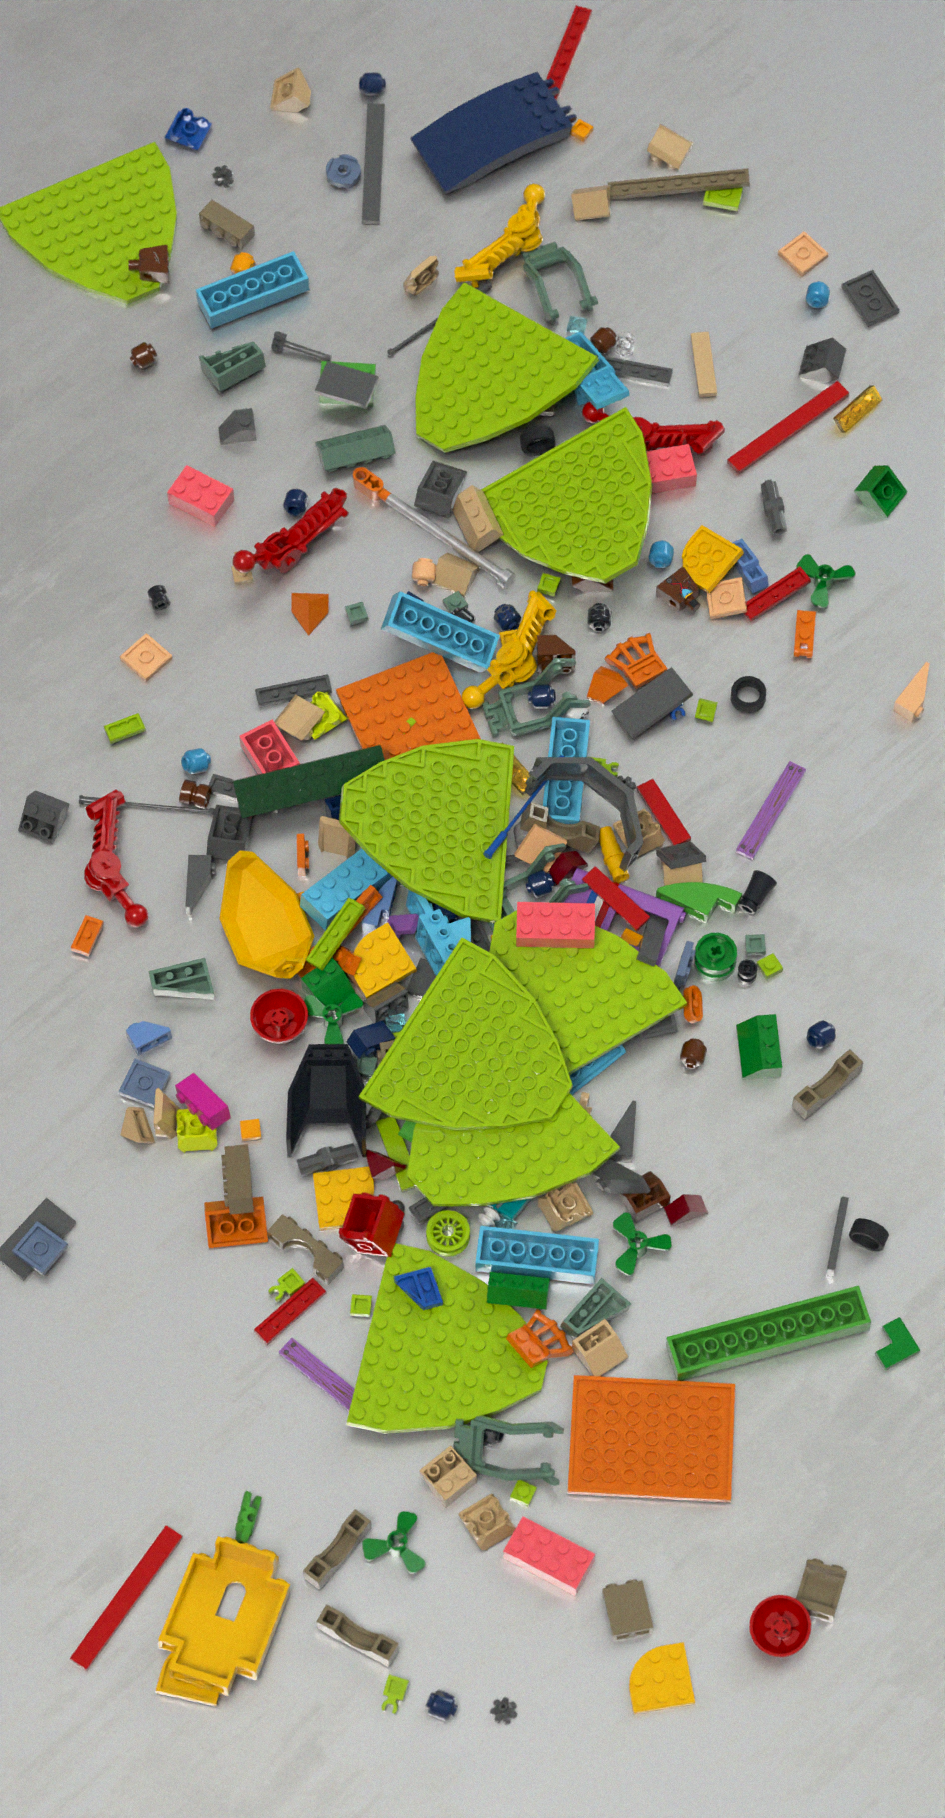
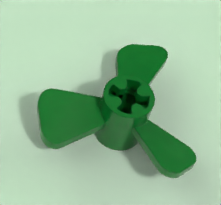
M809 554L804 555L796 565V569L801 567L808 577L815 579L814 585L816 588L810 600L813 605L823 609L828 607L827 591L832 588L833 580L852 579L856 574L850 565H845L835 571L826 564L818 566Z
M351 994L340 1006L336 1004L324 1006L313 995H307L304 999L308 1016L320 1017L324 1020V1024L327 1027L324 1043L344 1044L339 1029L343 1024L342 1015L361 1009L363 1007L361 998L357 994ZM332 1013H336V1020H333V1017L330 1016Z
M625 1212L613 1221V1229L628 1240L627 1250L615 1263L616 1268L627 1276L634 1274L636 1260L646 1254L647 1248L669 1251L672 1247L671 1237L668 1234L647 1238L645 1233L636 1231L630 1213ZM636 1242H640L639 1248L636 1247Z
M406 1511L400 1512L397 1517V1529L388 1535L387 1540L364 1539L362 1547L365 1559L373 1561L389 1552L394 1557L402 1558L409 1573L416 1574L426 1565L425 1560L408 1549L407 1540L408 1533L417 1522V1515ZM395 1540H399L400 1545L403 1544L402 1547H392L395 1546Z

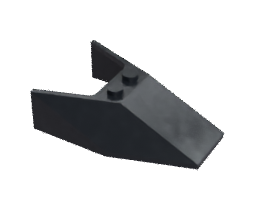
M348 1044L308 1045L288 1090L287 1158H292L302 1133L307 1126H349L362 1157H366L367 1103L359 1099V1095L365 1086Z

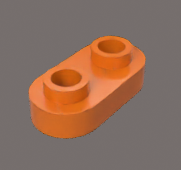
M692 985L683 991V997L687 1002V1006L684 1007V1017L689 1023L694 1024L702 1020L703 1007L702 993L697 986Z

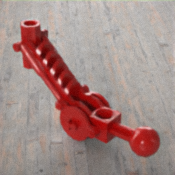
M591 402L586 403L582 409L583 419L588 423L595 424L609 417L605 413L604 408L597 410ZM633 417L644 435L646 451L656 450L659 447L668 448L689 444L694 452L700 454L707 449H712L713 443L725 433V428L718 420H710L707 424L664 426L659 425L657 422L651 424L642 417Z
M333 488L330 494L325 491L322 492L321 499L307 510L303 517L289 530L283 527L280 532H275L268 536L263 543L257 542L254 545V548L257 550L255 554L248 550L238 551L233 556L235 570L240 573H248L253 570L255 564H259L265 570L276 568L281 573L290 571L298 563L301 554L307 552L308 548L306 545L329 527L334 526L341 516L344 518L348 516L349 512L343 508L347 499V493L338 488Z
M116 789L85 808L90 820L96 821L99 819V823L94 827V832L96 833L93 836V841L95 842L92 845V849L95 850L92 852L89 863L85 867L84 880L91 889L102 891L109 902L116 898L125 909L126 923L131 927L138 928L147 923L148 911L143 905L134 904L125 892L129 884L121 875V862L114 854L117 850V845L114 844L118 841L116 835L119 828H116L119 825V819L117 818L120 816V811H116V809L123 806L126 802L122 792Z

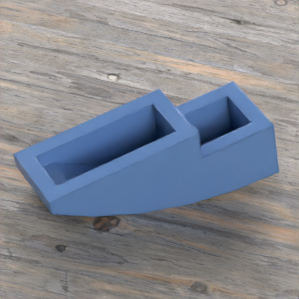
M739 539L732 542L744 551V554L734 565L752 594L769 587L768 576L759 566L758 558L744 540Z
M394 877L387 881L378 891L383 898L364 917L362 922L364 932L370 933L379 928L382 917L389 919L398 887V880Z

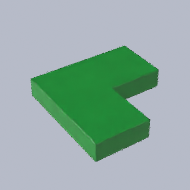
M900 1317L882 1326L891 1344L876 1351L875 1355L885 1371L920 1353V1348Z

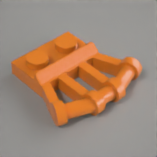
M650 633L645 634V636L634 638L631 636L627 638L626 642L616 644V648L612 653L604 658L609 665H613L623 671L625 677L629 679L635 689L651 682L667 671V667L654 651ZM647 643L649 654L646 655L638 644ZM633 648L640 659L635 661L627 649ZM622 654L629 665H625L616 658Z
M539 1309L535 1311L527 1324L509 1333L506 1337V1340L530 1368L549 1358L566 1357L574 1352L572 1346L567 1341L564 1330H560L557 1327V1322L541 1314L542 1311ZM536 1320L545 1325L534 1332L531 1329ZM550 1331L555 1335L544 1342L539 1339V1337ZM557 1342H560L562 1347L560 1349H548V1347Z

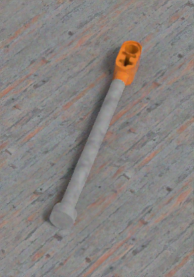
M359 467L354 470L353 485L359 492L371 500L377 501L381 499L498 579L497 584L504 589H507L512 584L516 576L514 572L508 568L505 570L501 569L384 488L382 479L366 468Z

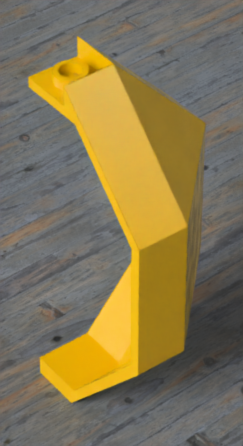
M240 850L228 860L219 919L238 964L276 978L291 979L303 968L315 937L305 912L300 907L296 891L254 852Z

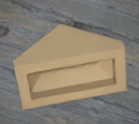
M128 1107L120 1135L138 1143L153 1144L155 1140L144 1108Z

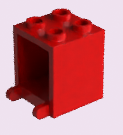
M362 1192V1194L353 1193L343 1226L339 1229V1237L357 1253L391 1257L405 1213L399 1209L397 1204L391 1202L390 1198L386 1195L379 1194L378 1196H373L366 1192Z

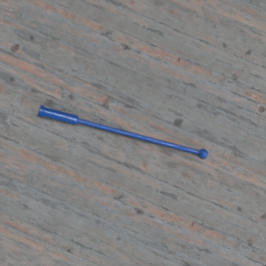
M547 781L543 782L531 795L507 828L501 831L489 848L484 851L483 855L486 858L491 859L494 852L507 837L508 831Z

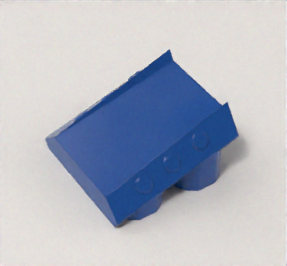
M183 108L176 114L164 138L198 150L212 123L204 117H194L192 110Z

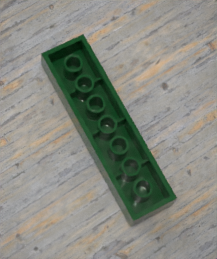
M381 745L232 780L241 818L341 794L342 786L385 760Z

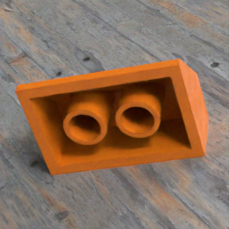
M264 1196L253 1197L254 1212L230 1214L229 1207H225V1201L204 1203L209 1248L268 1242Z

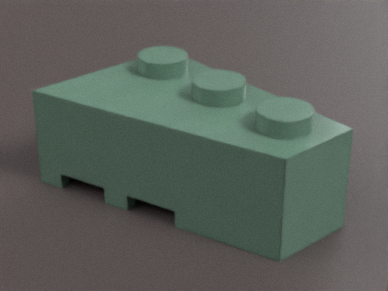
M254 341L232 347V350L221 353L220 350L211 356H199L203 373L220 392L266 367L264 354Z
M205 958L148 971L153 994L156 996L215 1000Z
M601 1278L563 1320L560 1327L573 1339H576L602 1320L606 1319V1321H609L627 1311L632 1304Z

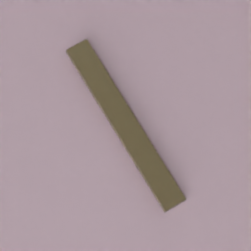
M746 168L607 182V184L610 185V200L749 187L750 181L749 169Z

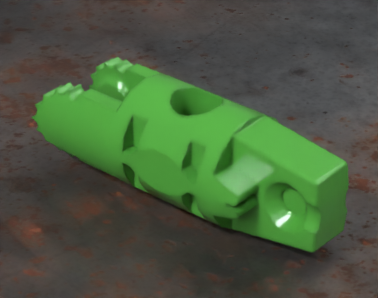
M248 1491L244 1493L235 1526V1540L241 1544L247 1543L249 1536H252L262 1499L260 1496H255L251 1507H249L252 1493Z

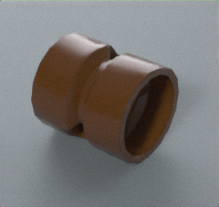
M185 779L180 790L179 803L189 806L194 803V806L205 810L211 798L212 786L206 784L197 786L195 781Z

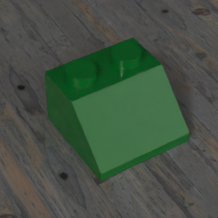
M888 465L873 466L854 490L865 506L884 517H888L908 492Z
M333 957L329 960L323 971L315 968L301 978L302 989L306 994L313 995L324 1006L329 1004L340 1006L349 995L356 994L346 974Z

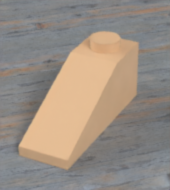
M928 662L923 665L894 703L893 711L911 722L916 717L919 718L924 711L923 703L929 670Z

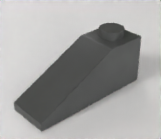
M188 855L185 904L187 915H191L212 881V874L216 872V863L212 862L211 855Z
M636 1101L631 1102L610 1135L620 1146V1150L610 1158L615 1162L632 1163Z
M611 1159L593 1173L597 1180L595 1182L597 1187L611 1194L649 1193L651 1191L643 1176Z

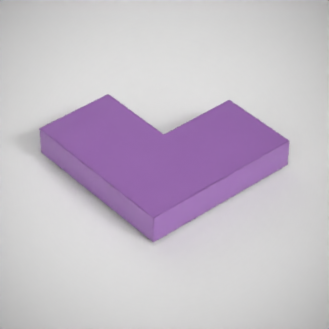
M419 915L389 916L387 922L399 939L402 934L415 933Z

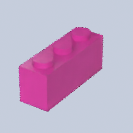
M192 1073L175 1085L178 1101L181 1104L184 1103L192 1115L196 1114L203 1126L207 1125L213 1131L231 1118L228 1105L195 1073Z

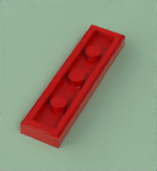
M798 567L746 602L747 612L743 614L750 622L754 621L811 583V579L801 567Z
M654 779L637 786L636 790L671 844L676 845L691 841V836Z
M596 866L582 878V882L584 884L587 883L589 888L636 932L650 919V916Z
M314 1278L310 1279L254 1329V1332L268 1346L326 1294V1290Z

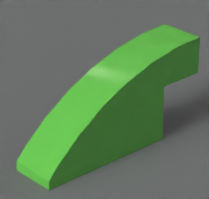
M686 882L659 887L656 890V897L684 907V912L707 924L717 906L735 913L742 900V893L716 884Z

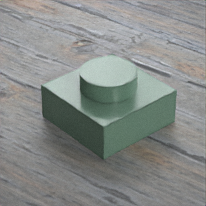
M459 591L443 599V604L450 614L457 607L468 608V603Z
M363 601L345 606L350 625L368 621Z
M765 934L745 935L746 956L766 954Z
M357 1057L356 1066L360 1076L371 1078L376 1069L377 1058L365 1057L358 1059Z

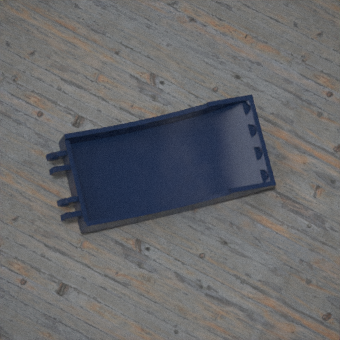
M535 72L495 87L444 114L411 137L410 140L445 194L471 185L488 173L525 154L568 138L573 126L571 123L576 121L577 116L575 114L566 116V114L571 112V107L564 106L561 108L554 98L560 90L558 87L549 89L554 84L552 78L543 81L539 73Z

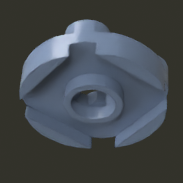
M346 154L330 159L326 165L327 181L336 187L352 188L361 177V166L358 164V160ZM346 169V173H341L340 171Z

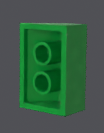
M776 1014L756 1015L737 1024L742 1080L781 1077L782 1060Z
M490 1272L487 1303L546 1310L550 1278Z

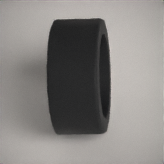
M537 425L522 431L520 434L522 451L527 455L538 456L555 447L553 430L548 426Z
M754 676L741 677L731 687V702L740 712H757L766 702V687L760 679ZM743 687H752L760 695L757 701L750 703L740 700L737 694Z
M858 1218L853 1223L849 1237L855 1244L864 1249L881 1251L886 1244L889 1233L883 1226L872 1220Z

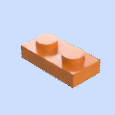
M297 834L298 876H306V869H309V858H305V852H309V841H305L304 834Z
M85 915L71 945V951L89 957L104 922Z
M341 945L333 955V959L343 971L353 976L355 975L362 959L361 957Z

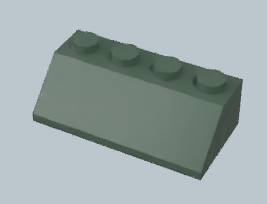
M386 425L315 442L322 467L325 471L328 470L329 472L339 469L338 467L342 466L353 467L356 463L362 461L363 463H369L378 457L382 459L389 458L391 454L396 453L392 433Z

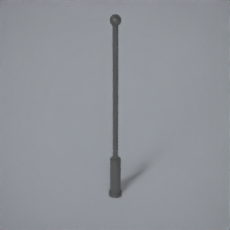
M487 280L477 290L484 293L492 288V284ZM437 319L423 327L421 330L410 336L408 339H406L393 349H388V355H394L395 351H397L399 348H401L402 346L410 342L412 339L426 331L428 328L436 324Z
M80 795L79 804H91L100 798ZM125 802L124 806L209 813L210 815H214L215 811L214 808L204 810Z

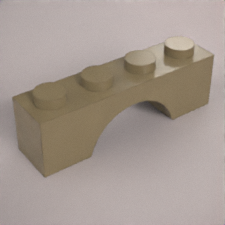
M533 802L522 813L521 830L529 832L535 823L566 839V846L588 854L599 842L600 826L586 821L575 824L557 822L549 815V808Z
M849 1049L835 1061L825 1076L815 1084L807 1085L793 1097L792 1107L806 1120L862 1072L863 1061Z
M282 1214L267 1231L268 1239L282 1250L292 1246H300L309 1250L315 1259L313 1274L327 1285L344 1269L341 1255L328 1250L327 1245L323 1241L315 1240L310 1231L305 1228L302 1230L291 1217L287 1218Z
M354 1509L342 1524L331 1544L321 1554L316 1555L303 1570L304 1579L320 1590L372 1529L371 1521Z
M327 1604L316 1621L317 1629L387 1667H390L399 1651L398 1642L381 1633H373L360 1627L344 1613Z

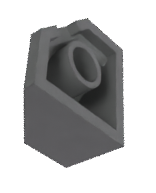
M252 408L234 410L218 427L220 445L256 441Z

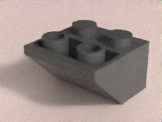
M833 337L806 346L798 376L823 383L839 379L846 348Z
M35 790L26 798L18 831L46 842L54 843L65 822L70 803Z
M394 982L364 1000L363 1008L373 1023L383 1020L386 1024L393 1016L401 1015L409 1008L408 991L397 982Z

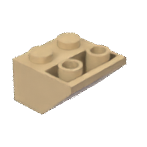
M606 1319L572 1341V1348L592 1376L601 1377L628 1358L617 1334Z
M451 1445L419 1470L432 1493L445 1508L477 1483V1475Z

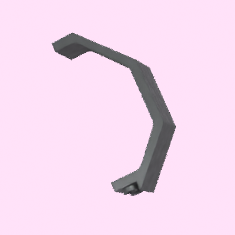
M537 757L533 768L528 774L530 777L525 782L527 786L524 792L529 796L547 780L581 781L619 811L628 846L619 868L625 872L637 859L644 843L633 790L592 757Z

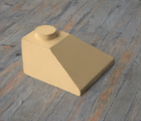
M297 67L274 80L271 110L299 112L309 106L311 91L300 68Z

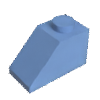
M145 1021L133 1023L126 1029L127 1038L138 1056L172 1039L169 1027Z

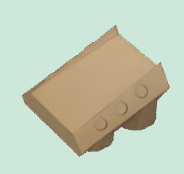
M660 124L648 145L647 151L650 152L652 161L661 162L663 160L668 167L679 170L693 143Z
M429 256L411 271L403 283L404 291L410 292L415 296L433 283L439 275V271L436 269L439 264L437 256Z
M295 695L274 722L279 729L300 741L309 740L313 735V726L320 723L325 711Z
M646 809L637 812L644 842L637 859L646 852L659 846L662 847L665 841L660 825L652 820L651 814ZM619 820L613 823V827L628 849L622 821Z
M321 816L318 846L321 853L327 851L346 856L347 859L354 855L357 842L343 828L339 820Z
M159 1088L156 1089L153 1121L155 1136L167 1137L171 1140L177 1136V1110L180 1108Z
M576 1182L549 1191L545 1196L538 1198V1208H541L552 1231H559L593 1215V1210Z
M493 1494L486 1496L459 1512V1517L482 1550L488 1551L491 1546L508 1536H512L516 1529L511 1522L509 1514L503 1510L499 1500Z

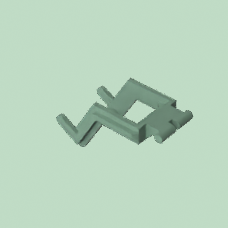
M552 242L541 246V249L536 248L531 251L522 252L525 263L523 271L535 285L546 321H550L551 324L555 323L556 318H559V313L557 309L552 310L542 277L537 270L563 261L575 274L583 299L579 301L581 309L591 311L592 306L598 304L596 296L591 297L581 264L564 246L558 248L557 243Z
M554 658L534 681L501 689L498 691L499 700L490 705L489 702H484L482 707L486 719H492L488 721L492 737H498L500 735L499 732L506 730L510 731L511 736H520L546 729L552 726V717H562L570 708L589 707L591 705L590 700H578L577 695L565 692L562 694V699L546 717L520 723L517 721L511 703L512 698L526 695L529 691H532L534 685L548 684L556 674L563 672V667L576 665V660L571 658Z
M564 843L545 846L527 871L504 881L501 919L514 912L506 897V893L528 883L529 875L542 870L547 863L555 859V853L566 849ZM567 878L563 879L559 883L561 887L548 903H564L570 894L585 892L589 889V885L587 883L576 885L575 881H569ZM487 922L493 932L495 923Z
M482 1415L471 1420V1426L464 1425L463 1419L455 1420L454 1437L458 1438L459 1441H454L453 1448L461 1458L468 1459L467 1465L474 1472L506 1481L542 1479L550 1485H559L560 1480L554 1477L555 1470L551 1468L550 1463H541L540 1468L506 1469L485 1463L482 1459L484 1430L486 1429L509 1435L543 1433V1437L552 1438L553 1433L563 1434L564 1428L554 1422L512 1424Z

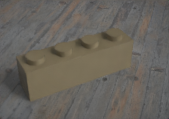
M248 1144L225 1146V1155H221L222 1167L226 1166V1168H222L223 1180H227L223 1181L224 1193H228V1195H224L225 1207H229L230 1214L254 1212Z

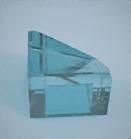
M404 1013L385 1018V1024L391 1033L400 1032L406 1024Z

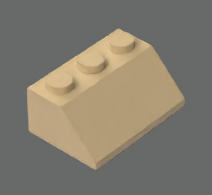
M471 485L457 495L452 510L469 547L476 552H480L504 535L481 489Z

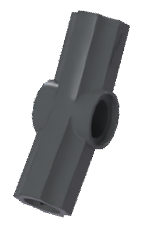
M766 480L761 484L765 515L768 516L771 534H783L787 531L783 499L779 495L776 481Z
M354 1143L336 1148L328 1146L319 1149L316 1154L298 1159L297 1164L301 1176L304 1177L319 1171H332L339 1165L358 1161L357 1149Z

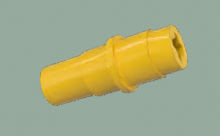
M605 826L600 828L599 843L604 857V865L607 866L613 881L622 883L630 877L628 869L624 872L619 868L624 852H622L616 840L612 827Z

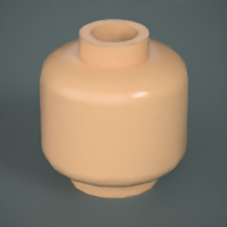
M419 558L418 561L413 563L412 579L417 582V585L428 586V583L435 581L436 565L433 563V560Z

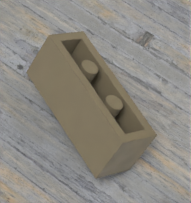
M211 200L199 213L201 226L214 232L217 237L227 240L233 247H238L242 250L255 236L254 225L214 200Z

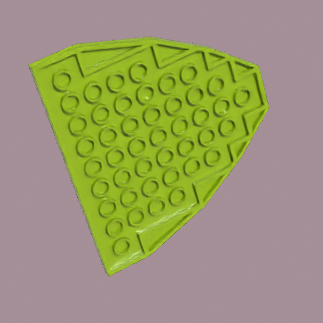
M154 141L1 206L0 222L10 240L49 273L87 292L128 305L160 291L162 285L159 282L140 280L139 270L129 271L128 260H138L140 249L160 245H168L169 262L172 256L177 212L170 167Z
M464 282L442 308L421 358L415 396L416 434L418 438L444 453L487 441L531 421L580 385L598 363L599 359L594 354Z
M626 407L481 489L504 534L499 539L528 560L565 575L600 583H607L638 565L649 525L653 484L644 435Z
M473 739L424 745L384 760L342 786L339 823L371 859L408 890L460 917H469L474 920L495 923L501 919L507 837L494 852L491 859L486 858L483 853L489 848L499 833L507 828L509 823L514 746Z
M517 910L494 924L489 952L495 955L535 998L559 1043L569 1075L687 1006L686 1000L663 969L656 964L651 966L637 960L638 950L619 936L595 926L594 948L516 947Z
M461 937L362 1090L359 1099L396 1119L450 1130L501 1129L552 1120L573 1086L559 1043L535 998L495 955Z
M569 1093L553 1119L510 1128L450 1130L416 1123L413 1131L407 1178L433 1206L493 1205L531 1199L591 1175L620 1150V1146Z
M395 1243L391 1257L386 1258L346 1425L391 1434L451 1429L455 1427L456 1419H463V1424H466L480 1415L491 1416L498 1414L541 1392L548 1359L530 1368L506 1340L509 1333L527 1323L511 1306L487 1303L488 1285L484 1281L429 1250ZM431 1267L443 1305L422 1310L394 1282V1276Z

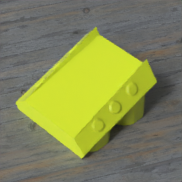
M317 692L313 695L310 703L325 711L320 723L315 724L312 728V737L317 739L347 720V716L328 692Z
M178 1109V1149L184 1153L195 1150L213 1151L217 1147V1128L212 1131L207 1125L203 1126L196 1114L192 1115L188 1109Z

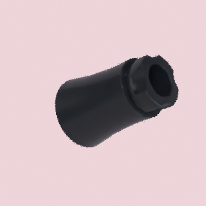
M754 870L739 903L741 909L754 915L777 885V882L768 874Z

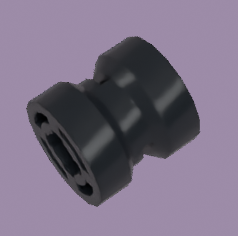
M156 585L148 590L147 593L152 600L151 604L154 610H163L170 605L169 597L166 596L165 586Z
M746 959L739 963L737 973L739 982L750 985L756 980L757 965L753 960Z

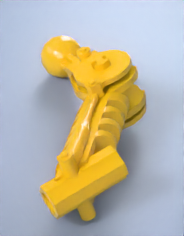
M533 183L525 188L523 196L527 205H521L518 212L509 218L508 227L503 229L504 234L489 246L483 248L472 258L462 260L463 266L455 267L456 282L470 281L472 287L476 288L479 286L478 282L480 280L492 279L493 270L512 255L518 256L521 251L534 250L542 243L543 236L538 228L541 218L537 210V205H540L545 199V190L542 186Z
M532 590L529 592L528 605L516 634L513 633L510 637V642L499 649L496 659H493L490 662L491 666L487 668L491 676L479 686H469L462 692L461 697L467 708H479L484 703L485 694L497 684L502 689L507 686L512 687L514 682H523L529 679L536 671L537 664L532 653L537 644V635L541 634L546 620L551 621L554 619L556 609L539 591L535 592Z

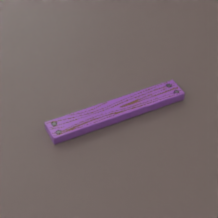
M791 761L788 762L736 848V853L753 861L806 773L805 768Z
M291 1338L279 1351V1355L349 1411L354 1388L295 1339Z

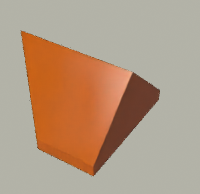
M291 594V612L308 636L328 614L329 594Z
M601 666L593 674L587 698L604 704L611 697L626 688L628 684L618 672Z

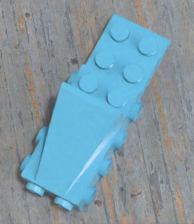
M581 331L565 338L594 354L599 359L598 363L580 385L573 390L578 406L590 401L598 410L630 396L629 390L616 376L614 368Z
M408 890L406 907L410 914L419 915L415 939L435 976H437L461 937L471 942L470 918L467 917L449 923L447 917L442 914L440 909L434 911L432 904L428 903L426 898Z

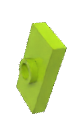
M139 713L104 726L110 744L146 731Z

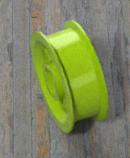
M444 1210L436 1213L430 1218L426 1227L427 1243L432 1251L438 1255L451 1257L460 1254L466 1249L470 1240L468 1221L462 1214L456 1211ZM445 1231L453 1232L451 1236H445L443 1233Z

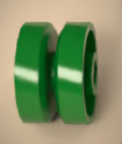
M722 933L704 935L695 947L694 967L697 973L703 979L711 982H720L728 979L736 968L737 947L735 942L728 935Z

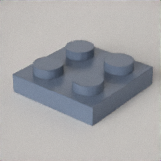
M686 941L674 980L678 990H680L681 985L685 986L696 952V950L692 949L694 942Z
M135 1058L118 1091L119 1095L154 1108L156 1089L159 1088L163 1092L171 1073Z
M37 1221L14 1247L12 1253L44 1276L67 1249L68 1243Z

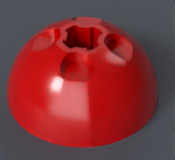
M272 989L261 994L254 1001L250 1011V1021L254 1031L263 1040L273 1044H284L295 1040L305 1029L308 1020V1010L303 999L295 992L287 989Z
M774 1595L761 1601L753 1610L749 1623L750 1634L756 1646L764 1653L774 1657H787L800 1651L807 1643L811 1633V1619L807 1609L797 1599L786 1595Z

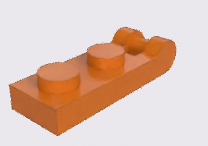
M797 610L794 657L807 656V658L812 659L815 611Z

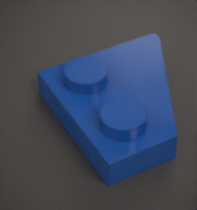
M431 1267L394 1276V1282L422 1310L443 1305Z

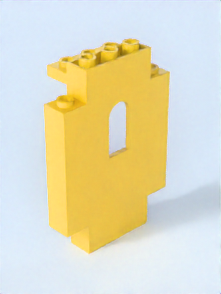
M218 1536L215 1542L213 1559L204 1553L192 1554L158 1639L160 1649L175 1653L169 1667V1677L226 1696L229 1695L236 1674L257 1680L290 1594V1584L280 1578L274 1579L279 1566V1556L276 1553L266 1549L259 1550L254 1545L248 1543H238L237 1540L230 1537L222 1538ZM239 1583L245 1588L246 1593L235 1621L216 1616L226 1588L230 1584Z

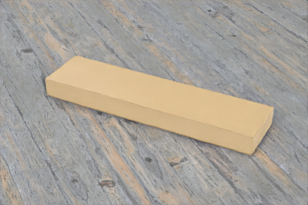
M709 332L691 333L699 397L717 396Z

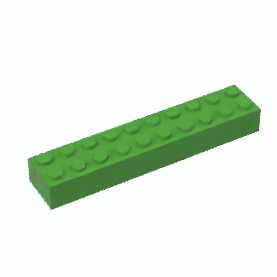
M858 1285L666 1337V1348L677 1381H682L870 1330L871 1320Z

